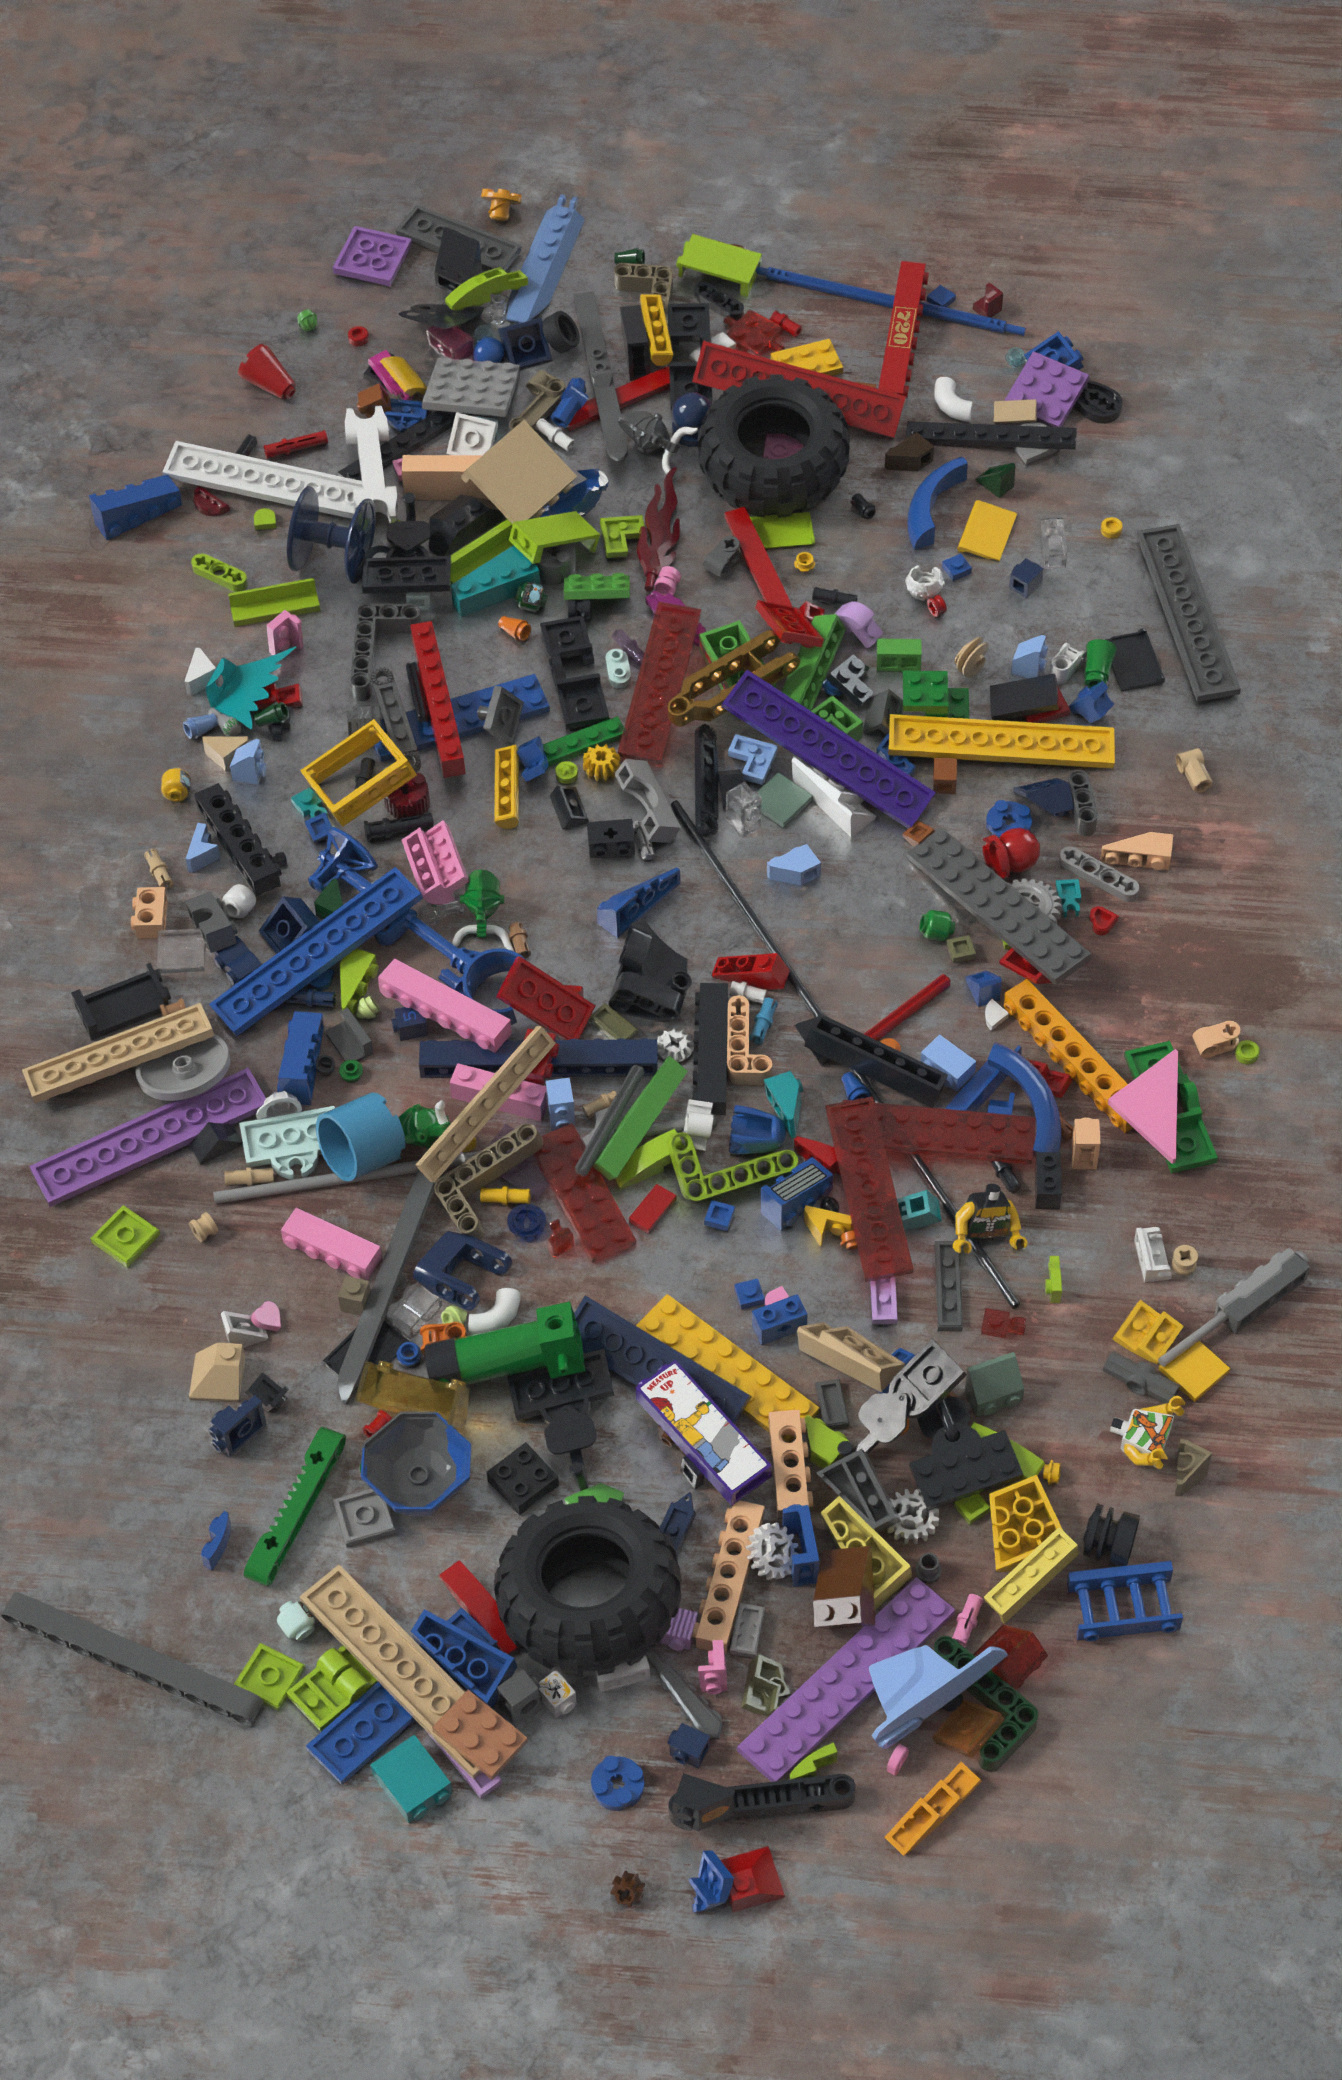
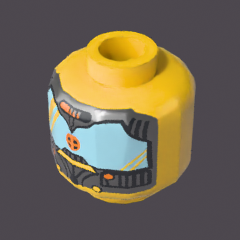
M173 768L163 774L161 792L166 799L178 802L183 801L190 795L191 778L186 771Z

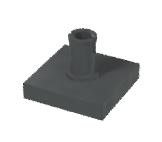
M494 686L489 707L481 705L477 711L478 718L485 720L483 729L504 743L513 744L524 702L505 688Z

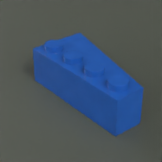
M168 475L145 480L138 486L129 484L125 486V489L119 491L110 489L105 491L104 495L97 496L96 493L89 495L95 525L106 540L182 505L180 490Z

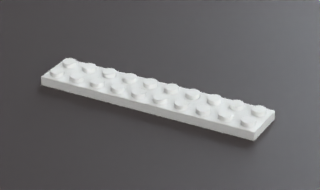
M175 441L163 470V475H168L172 480L295 506L302 490L307 486H311L315 489L318 496L319 512L352 519L355 512L353 489H363L362 481L179 441Z

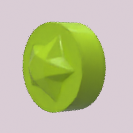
M569 761L559 763L555 768L556 779L563 784L573 783L578 777L577 766Z

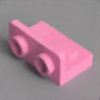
M284 610L266 625L269 653L272 655L287 650L290 645L297 646L296 648L299 650L303 648L301 621L296 615H291Z
M723 1640L712 1641L713 1650L708 1651L709 1665L698 1667L701 1692L714 1695L722 1691H728Z

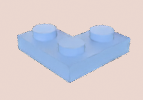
M735 734L728 749V756L747 761L742 771L743 780L763 785L778 752V746Z

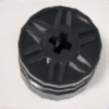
M1097 1503L1086 1526L1083 1538V1556L1090 1558L1093 1547L1098 1548L1096 1560L1100 1561L1104 1551L1107 1550L1110 1551V1564L1127 1566L1135 1541L1140 1515L1123 1511L1119 1521L1113 1520L1114 1508H1109L1105 1518L1102 1517L1104 1505Z

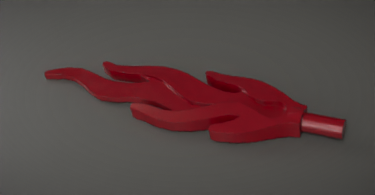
M676 467L672 468L664 479L665 502L663 508L658 511L657 506L662 491L660 485L656 484L654 487L655 495L645 511V523L650 538V546L647 544L646 528L641 526L639 530L637 555L644 570V576L647 577L645 590L648 592L653 591L654 582L661 569L665 566H670L676 557L675 551L665 556L675 546L680 536L679 518L673 524L672 533L670 530L671 515L678 503L672 482L673 475L677 470Z

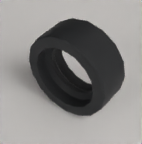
M557 311L544 319L542 326L544 336L555 351L566 353L579 344V330L573 319L566 312Z

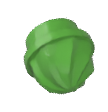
M311 309L304 310L297 316L299 327L305 331L314 330L318 325L317 315Z

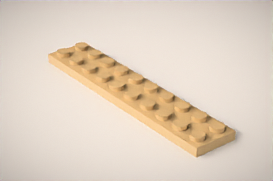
M337 1565L299 1597L300 1602L307 1607L471 1778L475 1779L481 1771L432 1730L436 1722L465 1693L461 1687L340 1565Z

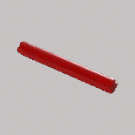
M946 974L940 975L864 1034L878 1041L951 985L950 978Z

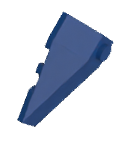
M676 867L602 902L597 908V923L618 939L630 928L632 922L638 921L681 883L680 869Z

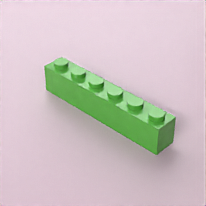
M837 614L814 616L811 624L824 639L822 647L813 646V648H806L801 646L797 655L800 659V665L792 674L788 675L781 691L810 711L846 631Z

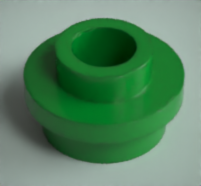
M347 1060L340 1065L339 1074L346 1082L354 1083L362 1076L363 1067L356 1060Z

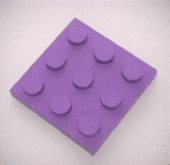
M354 226L333 266V273L391 287L412 246V240L402 236Z
M1033 351L1004 401L1036 399L1037 421L1050 427H1062L1089 381V375Z

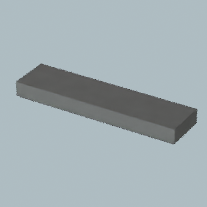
M935 1241L934 1244L937 1331L963 1330L960 1253L953 1249L954 1241Z

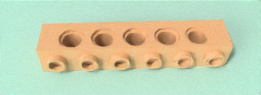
M739 1500L732 1508H727L724 1521L728 1523L726 1531L721 1530L718 1545L721 1546L720 1553L714 1554L712 1568L715 1571L713 1576H708L705 1591H708L707 1599H702L699 1608V1614L702 1615L700 1623L696 1622L693 1629L692 1637L696 1638V1648L713 1650L712 1641L723 1640L725 1655H727L739 1603L742 1601L753 1559H747V1556L751 1555V1551L747 1550L746 1546L752 1544L748 1537L754 1535L753 1530L761 1527L763 1524L764 1506ZM738 1528L746 1529L743 1533L736 1532L735 1530ZM738 1551L740 1554L734 1556L730 1555L729 1552ZM730 1573L734 1576L732 1578H724L722 1575ZM724 1596L727 1598V1600L720 1602L717 1601L716 1598ZM714 1619L721 1621L718 1625H713L709 1622Z

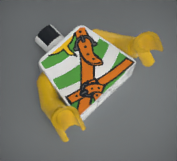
M1174 1396L1170 1399L1169 1403L1134 1409L1129 1421L1114 1417L1110 1432L1123 1436L1120 1449L1136 1466H1153L1161 1469L1163 1467L1161 1460L1168 1459L1164 1448L1173 1424L1174 1416L1172 1414L1174 1412L1177 1416H1182L1184 1409L1180 1405H1185L1186 1402L1180 1396Z

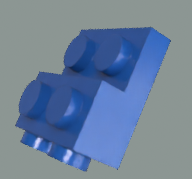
M1059 331L1024 354L1027 361L1034 351L1077 370L1084 367L1081 362L1084 360L1078 349L1074 351L1069 337H1063Z

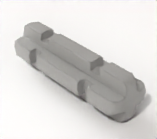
M636 820L633 824L634 834H636L635 837L642 859L652 860L655 852L651 841L647 840L640 826L643 820Z

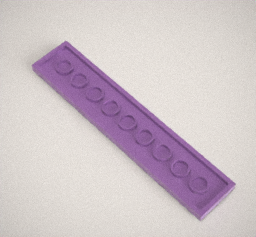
M246 1068L220 1080V1082L204 1093L183 1100H175L29 1167L49 1207H52L191 1144L208 1122L232 1125L256 1114L257 1110L264 1105L266 1097L249 1068Z
M916 1577L875 1616V1625L864 1626L739 1744L737 1752L771 1782L783 1780L875 1691L869 1671L870 1665L921 1647L955 1614V1609Z

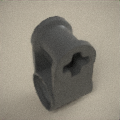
M734 536L724 537L708 553L703 562V568L720 578L727 576L731 568L740 560L739 540Z

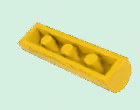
M641 294L640 304L652 362L657 366L667 365L672 361L673 351L661 295Z
M517 745L495 749V823L503 829L515 828L519 823V756L517 754Z

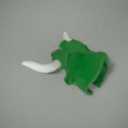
M474 870L468 876L469 882L465 885L464 895L460 894V904H465L476 917L477 925H468L461 928L455 934L452 944L458 947L463 937L468 934H477V938H487V934H495L501 938L505 948L514 951L508 933L499 926L487 925L486 921L496 912L500 904L505 903V895H500V881L488 870Z
M443 1100L435 1105V1110L416 1104L398 1117L403 1128L405 1143L430 1148L450 1126L449 1117L445 1115V1103ZM461 1152L457 1158L461 1162H465V1156Z

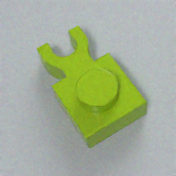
M1049 1256V1279H1045V1293L1050 1294V1303H1060L1062 1295L1059 1256Z

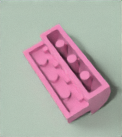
M443 820L427 832L418 828L402 839L419 891L425 901L435 905L454 901L453 892L469 882L450 828Z

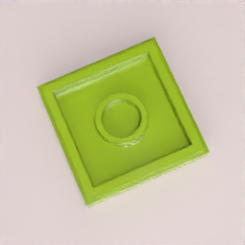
M123 1205L90 1239L94 1245L128 1268L157 1239L160 1231Z
M260 1643L234 1685L258 1695L264 1701V1705L279 1712L288 1698L286 1692L297 1684L306 1667L305 1664Z

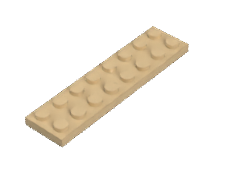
M201 1003L22 1069V1072L36 1104L59 1094L70 1092L83 1085L91 1084L104 1077L115 1075L128 1068L136 1067L149 1060L160 1058L173 1051L181 1050L194 1043L205 1041L215 1035Z

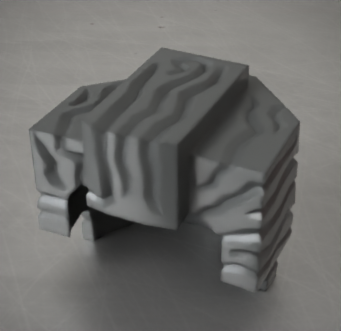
M379 705L352 706V710L347 711L349 736L373 719L381 727Z

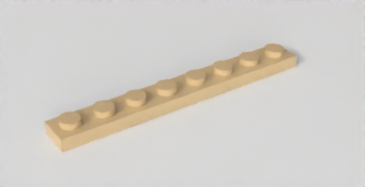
M542 1026L535 1027L415 1164L430 1182H436L556 1044Z

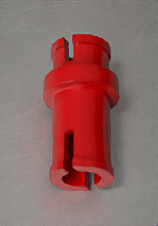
M775 311L770 317V323H773L777 329H783L795 338L802 331V326L790 320L788 315L784 313L781 314Z

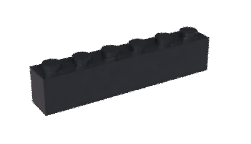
M700 983V992H695V1006H699V1012H695L694 1025L699 1026V1031H694V1045L698 1046V1051H694L693 1065H698V1071H693V1085H697V1091H693L692 1100L713 1103L711 1115H726L728 983Z
M821 1013L818 1014L811 1025L804 1047L931 1108L934 1107L940 1097L948 1074Z

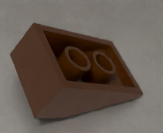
M872 1546L823 1551L813 1599L814 1627L839 1629L875 1625Z

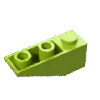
M356 948L342 959L340 963L342 1011L348 1008L352 1014L356 1012L361 996H365L371 978H375L378 973L379 966L377 965L375 954Z

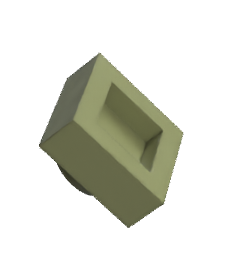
M970 935L947 940V948L952 963L975 959L976 953Z

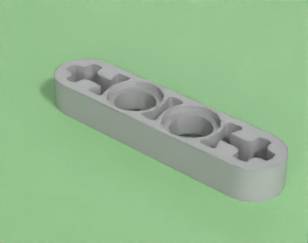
M1065 847L1061 850L1059 863L1064 869L1123 901L1132 902L1137 899L1139 884L1134 879L1075 847ZM1091 865L1096 870L1094 872H1086L1083 868ZM1106 876H1111L1115 879V881L1112 883H1107L1103 880V878Z

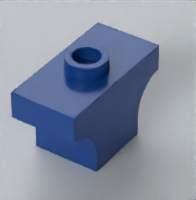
M1103 681L1091 688L1086 686L1069 705L1070 711L1073 714L1078 713L1082 715L1090 724L1101 719L1114 705L1107 695L1109 687Z

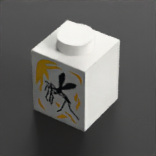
M557 1670L539 1682V1693L542 1697L540 1700L555 1718L561 1714H568L577 1703L576 1692Z

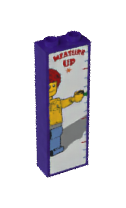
M676 1360L669 1365L664 1364L652 1377L645 1378L639 1382L636 1387V1400L731 1506L772 1477V1465Z

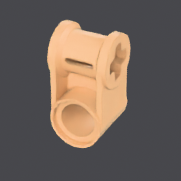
M1225 1021L1213 1026L1202 1027L1195 1031L1192 1037L1201 1057L1207 1059L1235 1050L1239 1043L1240 1026L1234 1021Z

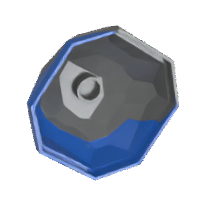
M400 1412L367 1439L362 1446L361 1479L396 1513L415 1517L431 1516L470 1480L471 1443L438 1412Z

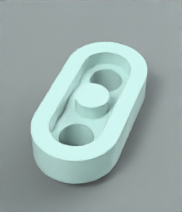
M612 649L605 657L609 683L615 688H625L631 682L628 656L621 649Z

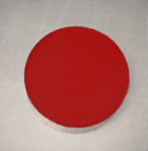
M361 326L351 328L348 331L349 343L353 346L365 345L369 341L368 330Z

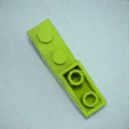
M501 267L480 273L458 286L445 298V303L455 311L463 310L469 306H482L486 302H491L490 294H500L505 290H518L522 286H527L528 277L521 270L506 273Z

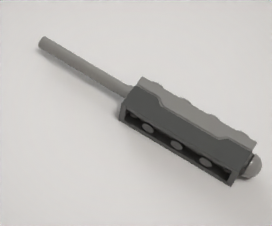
M1290 1248L1282 1253L1277 1252L1267 1265H1260L1255 1269L1251 1277L1247 1280H1240L1231 1292L1223 1293L1216 1301V1316L1158 1359L1160 1365L1164 1367L1222 1323L1233 1333H1238L1307 1280L1310 1267L1307 1265V1255L1301 1251L1294 1252Z

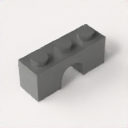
M211 891L185 901L190 919L195 928L201 930L204 943L210 953L237 944L234 935L238 933L233 920H230V916L227 910L223 908L221 900L219 898L215 899Z

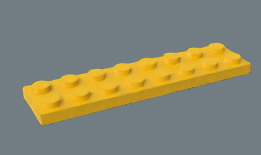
M668 1294L636 1325L651 1336L752 1396L742 1413L768 1433L769 1412L799 1410L800 1418H805L807 1414L815 1418L819 1413L820 1407ZM792 1435L782 1437V1440L786 1443H791L795 1439Z

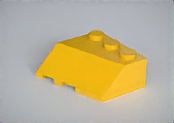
M1037 1475L989 1494L996 1572H1011L1057 1528L1060 1527L1062 1529Z

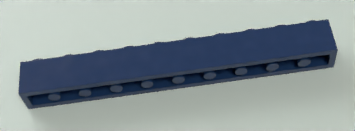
M599 1038L594 1040H556V1043L559 1044V1051L557 1057H553L551 1062L553 1065L551 1077L627 1076L634 1065L643 1067V1076H654L658 1071L657 1039L649 1038L627 1040L624 1038L617 1040H603ZM506 1040L496 1053L489 1049L481 1048L474 1041H420V1078H452L457 1063L496 1073L524 1040Z

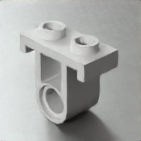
M688 1099L683 1133H687L691 1137L695 1149L706 1151V1142L710 1138L713 1115H711L713 1103Z

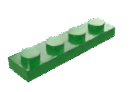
M617 716L543 744L549 764L548 767L587 753L589 747L595 749L597 744L603 747L605 744L609 745L627 738V731Z

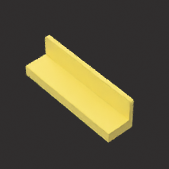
M1060 1527L1057 1528L984 1596V1600L1000 1615L1001 1621L1005 1624L1079 1555L1078 1545Z

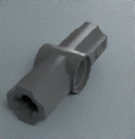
M1115 1351L1110 1353L1103 1367V1372L1125 1382L1127 1388L1138 1395H1145L1146 1393L1163 1403H1169L1170 1399L1177 1396L1180 1390V1385L1157 1374L1156 1369L1149 1363L1142 1361L1136 1363Z

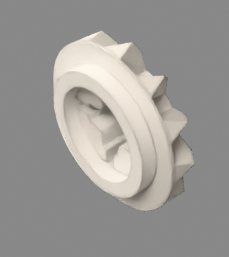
M673 1028L672 1031H664L662 1036H658V1054L664 1060L671 1056L677 1062H681L689 1058L693 1053L694 1042L691 1035L686 1034L684 1029L676 1031ZM671 1040L675 1043L679 1042V1048L671 1046Z

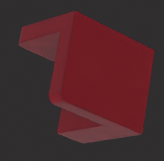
M991 283L986 284L985 296L973 303V310L979 315L992 318L1002 311L1003 292Z

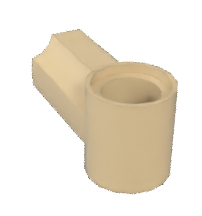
M1199 748L1176 754V764L1180 773H1185L1193 791L1202 793L1212 786V780L1204 766V757Z

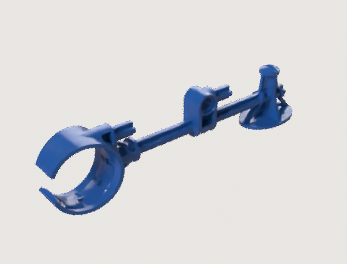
M331 827L328 830L327 849L320 851V856L317 858L321 864L314 874L308 878V882L313 889L322 893L330 881L337 878V880H345L359 892H362L371 883L359 875L357 871L368 869L375 871L378 865L370 852L357 839L338 828ZM332 842L337 850L335 856L330 853ZM352 864L362 865V866L354 867V868L349 867V866H351ZM414 909L407 910L374 935L379 944L388 946L395 943L410 929L450 959L451 967L457 968V971L463 974L460 978L446 968L441 970L438 979L448 987L472 1000L475 991L485 979L500 972H509L516 957H522L512 950L495 948L483 952L468 950L465 947L458 949L418 919L417 912ZM512 1007L491 1009L510 1019L511 1025L517 1023Z

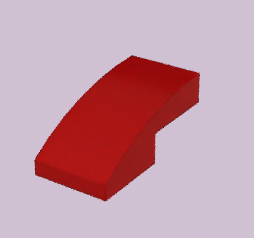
M275 683L262 687L268 692L269 697L255 701L258 709H266L275 702H283L286 706L293 708L303 706L302 688L299 683L282 688H277Z
M1027 1059L1045 1078L1053 1095L1062 1098L1072 1082L1071 1075L1049 1070L1047 1063Z

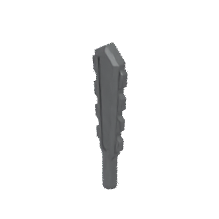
M650 1646L647 1649L646 1656L659 1671L661 1686L665 1691L671 1692L670 1698L674 1704L680 1705L681 1714L686 1720L692 1722V1728L710 1735V1739L719 1740L723 1728L722 1717L716 1710H711L708 1707L709 1702L703 1696L696 1694V1688L691 1682L684 1680L685 1675L680 1670H675L667 1665L655 1649Z

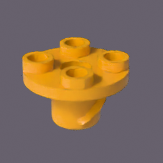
M483 188L481 198L491 202L490 210L488 211L491 219L506 221L510 217V205H520L522 195L510 193L509 190L498 189V193H496L492 189Z

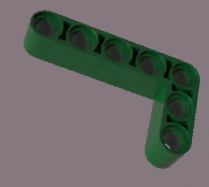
M942 1636L935 1641L934 1651L957 1669L965 1666L975 1658L972 1653L950 1636ZM946 1649L949 1650L951 1654L943 1655L939 1651ZM990 1670L966 1690L1003 1720L981 1744L979 1751V1766L987 1772H994L1035 1731L1038 1710L1031 1702ZM985 1682L990 1684L991 1687L982 1688L979 1684ZM1002 1699H1007L1011 1702V1704L1003 1705L999 1701ZM1028 1716L1031 1718V1721L1023 1722L1020 1720V1717ZM1010 1734L1015 1739L1009 1741L1005 1740L1002 1736ZM991 1752L996 1754L997 1757L989 1759L984 1754Z

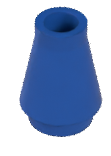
M853 1072L845 1073L841 1080L844 1084L848 1102L855 1107L865 1105L870 1099L869 1089Z

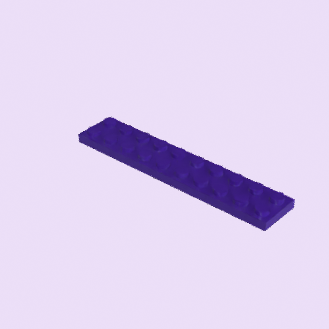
M746 670L722 703V708L906 828H912L935 796L936 792L749 670Z

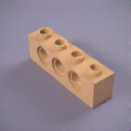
M799 1410L769 1412L768 1417L778 1518L783 1517V1509L788 1508L790 1505L800 1504L813 1507L812 1491H807L806 1483L811 1482L810 1467H805L804 1458L808 1457L807 1442H802V1433H806L805 1418H800ZM792 1435L795 1441L786 1443L782 1440V1437ZM788 1459H793L798 1465L790 1468L784 1462ZM789 1484H797L800 1490L790 1492L786 1487Z

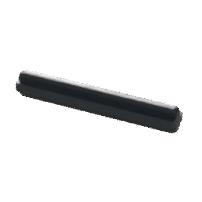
M416 662L407 663L406 671L417 721L419 723L427 722L429 714L418 665Z

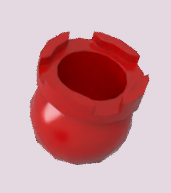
M1021 827L1012 828L1002 833L999 838L996 835L983 838V841L986 842V845L982 846L985 863L989 868L992 867L994 872L1002 879L1008 878L1010 872L1021 873L1028 871L1035 866L1040 857V844L1035 835L1027 829Z

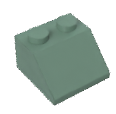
M1014 1352L967 1368L968 1375L966 1376L965 1394L976 1417L983 1414L991 1415L998 1409L1006 1406L1014 1407L1023 1401L1024 1385Z

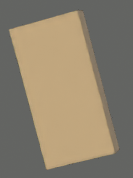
M1036 399L994 401L995 424L1037 422Z

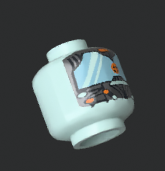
M288 1601L280 1607L279 1611L281 1613L277 1617V1624L287 1638L301 1641L315 1630V1616L302 1602L293 1603Z

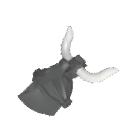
M636 411L621 415L618 423L623 431L638 445L637 449L645 453L646 449H658L661 447L666 449L662 459V467L665 474L671 470L670 460L673 453L677 454L680 445H678L680 439L686 434L692 435L698 431V428L683 427L678 429L670 439L668 430L662 421L663 416L655 413L653 416L647 411Z

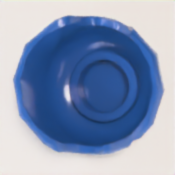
M490 337L479 340L474 346L473 360L501 363L505 354L502 342Z

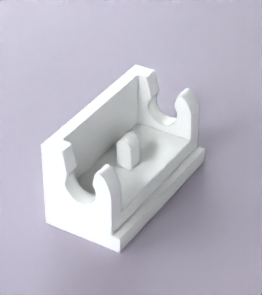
M1159 1227L1136 1228L1134 1241L1144 1283L1172 1278L1162 1241V1234H1159L1161 1233Z

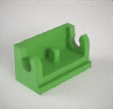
M877 639V671H921V639Z

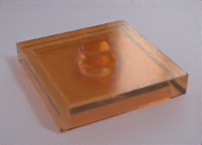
M964 1699L962 1705L958 1706L933 1735L932 1739L940 1746L973 1758L1005 1719L999 1712Z

